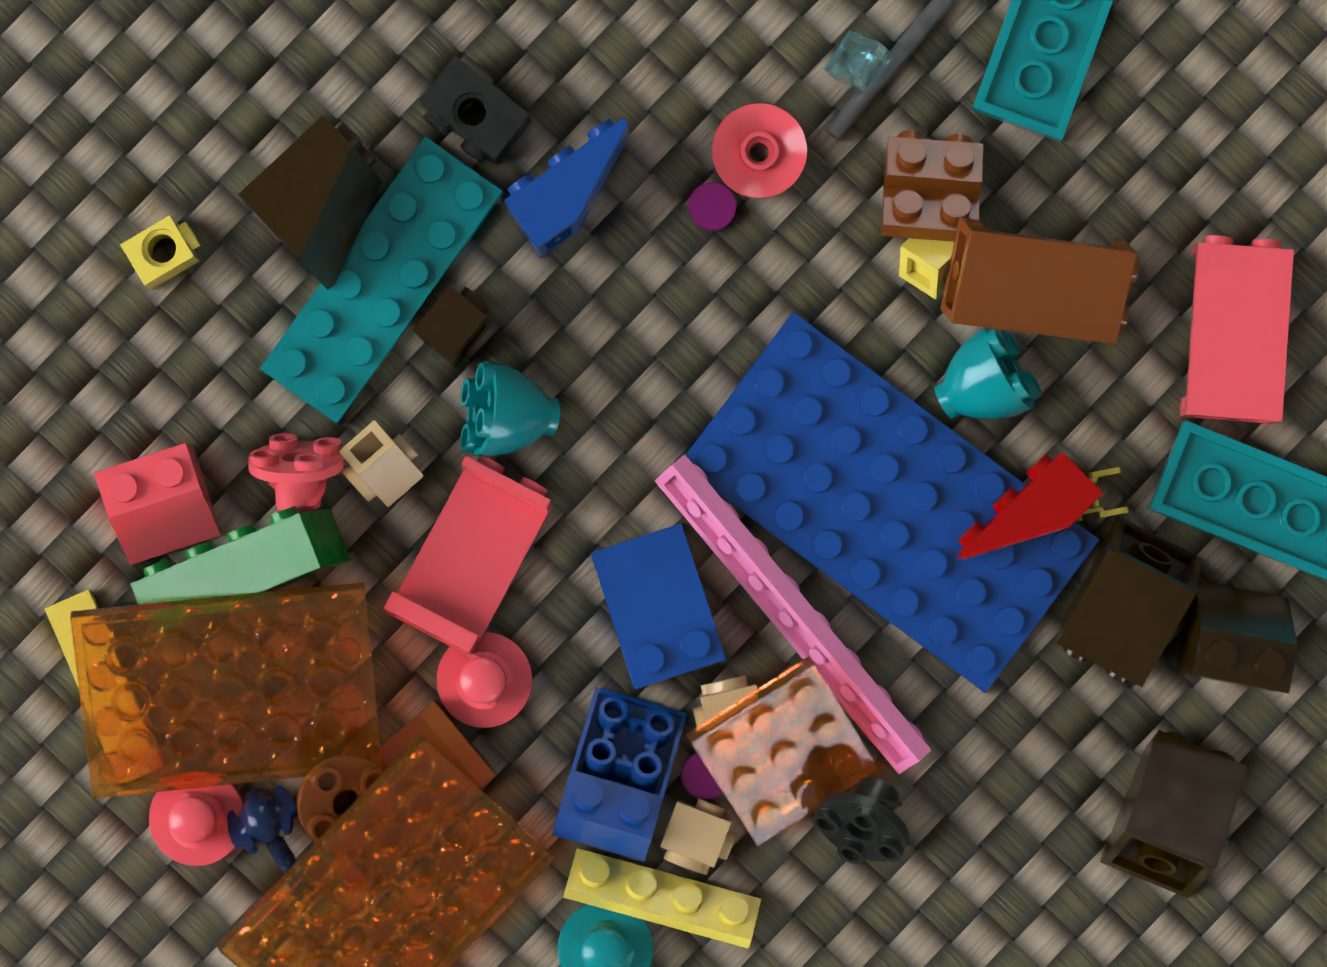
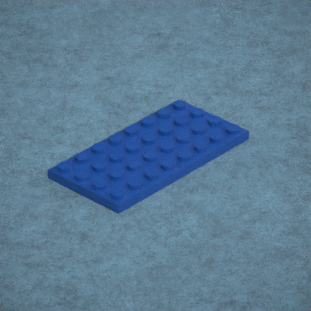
M792 312L686 454L693 464L699 466L704 471L709 484L722 498L984 693L988 691L1099 541L1098 538L1074 522L1068 528L960 560L956 554L963 546L957 540L975 522L979 521L985 526L997 514L992 508L993 504L1011 487L1019 492L1025 484L794 312Z

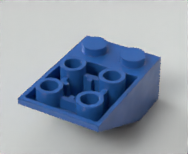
M611 118L603 121L587 134L589 140L585 145L576 151L571 146L564 148L547 161L550 167L543 174L534 178L529 173L507 189L510 193V196L504 200L507 210L540 258L580 231L629 138L628 123L625 118H622L615 124Z
M596 687L552 835L644 862L652 840L687 713Z

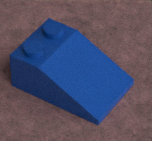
M681 523L591 552L634 690L726 660Z

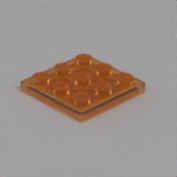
M809 656L686 734L757 846L817 809L821 800L827 795L844 792L858 783L860 779L878 770L874 760Z

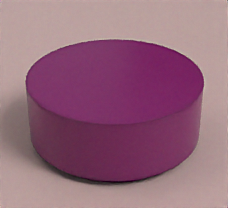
M716 182L704 183L697 187L690 196L689 215L694 224L703 230H721L728 226L734 218L736 212L735 197L730 189L723 184Z
M702 751L693 754L685 761L681 771V779L684 788L690 795L697 799L709 800L719 796L725 790L729 781V770L725 761L719 755L713 752Z

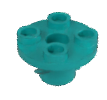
M585 904L569 916L561 929L557 945L558 959L561 967H650L653 958L651 931L645 920Z

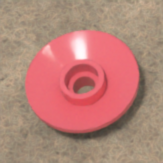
M765 103L745 105L731 112L720 123L712 143V159L718 176L734 192L754 199L774 197L788 190L802 174L807 158L806 138L799 123L785 110ZM756 145L764 146L768 151V157L761 162L753 160L750 156L752 147Z

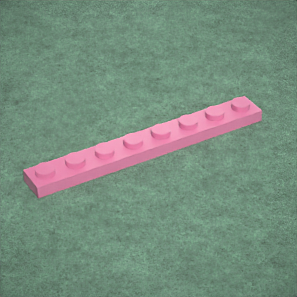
M685 454L655 480L656 484L898 774L902 773L925 757L931 749L923 740L920 730L905 719L892 703L889 693L882 686L877 685L862 667L859 657L851 649L844 646L831 630V626L825 616L814 610L800 593L799 586L795 580L789 575L784 574L770 557L765 544L749 532L739 520L735 508L730 503L724 501L709 484L704 471L699 466L693 464Z

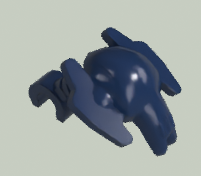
M281 785L275 787L276 795L273 798L266 796L263 789L255 788L249 790L245 794V805L241 809L239 816L233 810L227 814L228 832L232 844L236 849L243 847L249 854L257 852L255 842L267 844L266 847L271 852L276 863L281 867L291 891L298 900L316 892L315 886L309 881L304 872V869H306L300 859L296 860L283 836H280L279 832L282 829L285 835H289L293 831V821L298 816L294 800Z

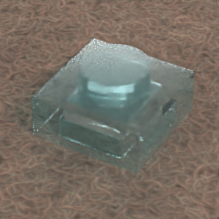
M849 30L824 70L834 79L865 92L890 51L880 42Z

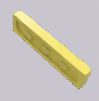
M579 848L576 849L563 896L566 899L749 949L761 903V899Z

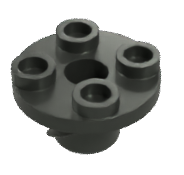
M877 777L860 779L856 787H849V792L827 795L821 800L813 817L814 826L830 842L838 847L837 854L845 861L853 864H861L864 859L878 862H898L902 858L909 842V832L906 825L894 813L896 807L903 806L899 802V794L890 783Z

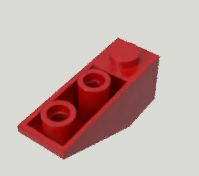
M1063 452L1057 454L1053 459L1045 453L1026 472L1032 480L1019 492L1011 487L993 504L992 508L997 514L985 526L977 521L957 540L963 548L956 556L963 560L1068 528L1103 492Z

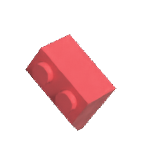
M183 443L94 472L108 519L130 565L222 536L193 445Z

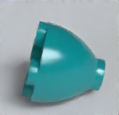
M983 327L968 338L955 353L946 370L943 382L934 386L935 394L941 407L951 419H955L960 415L985 420L1006 419L1020 415L1034 407V399L1040 397L1042 392L1034 375L1029 370L1023 372L1015 356L1020 353V349L1010 331L1002 330L999 332L998 329Z
M485 361L478 365L474 379L466 378L463 381L460 402L462 407H467V419L460 436V447L463 452H470L475 456L488 457L505 455L532 444L543 435L553 436L556 433L560 420L559 400L547 397L537 384L517 369L502 363Z

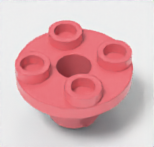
M275 434L269 437V445L250 452L248 469L252 476L268 481V485L275 489L276 507L280 511L296 506L298 513L317 510L325 493L326 479L339 474L345 467V459L338 452L342 449V442L340 439L333 437L319 438L315 441H298V437L295 434Z
M485 632L475 653L470 654V656L452 647L447 649L437 670V690L444 707L460 722L479 728L495 727L513 719L526 705L532 689V670L525 653L515 642L500 634Z
M189 770L171 777L158 789L149 810V826L155 843L165 855L184 865L204 866L223 859L235 848L228 832L227 814L233 810L239 816L244 806L242 795L229 780L212 771Z

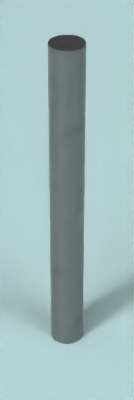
M931 0L825 129L830 136L839 142L956 0Z

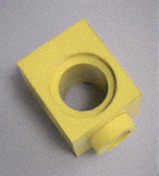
M170 215L120 244L142 283L150 290L200 262L194 249L201 245L186 221L178 225L177 221ZM161 239H173L176 244V252L173 258L164 263L156 262L153 257L155 244Z

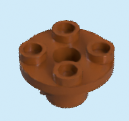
M351 754L336 755L318 763L304 778L297 797L298 817L306 833L319 845L330 850L342 852L357 850L378 842L384 835L394 806L393 790L386 773L370 760Z

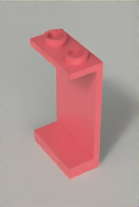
M1217 235L1205 236L1204 243L1198 242L1191 247L1190 257H1196L1188 378L1186 396L1181 398L1179 417L1263 424L1282 422L1294 249H1281V241L1272 239H1253L1252 246L1233 245V237Z
M465 456L461 463L463 472L398 593L392 591L384 606V610L388 615L467 656L475 653L552 509L551 500L545 497L547 489L525 477H522L518 483L502 475L505 468L485 456H479L477 461Z

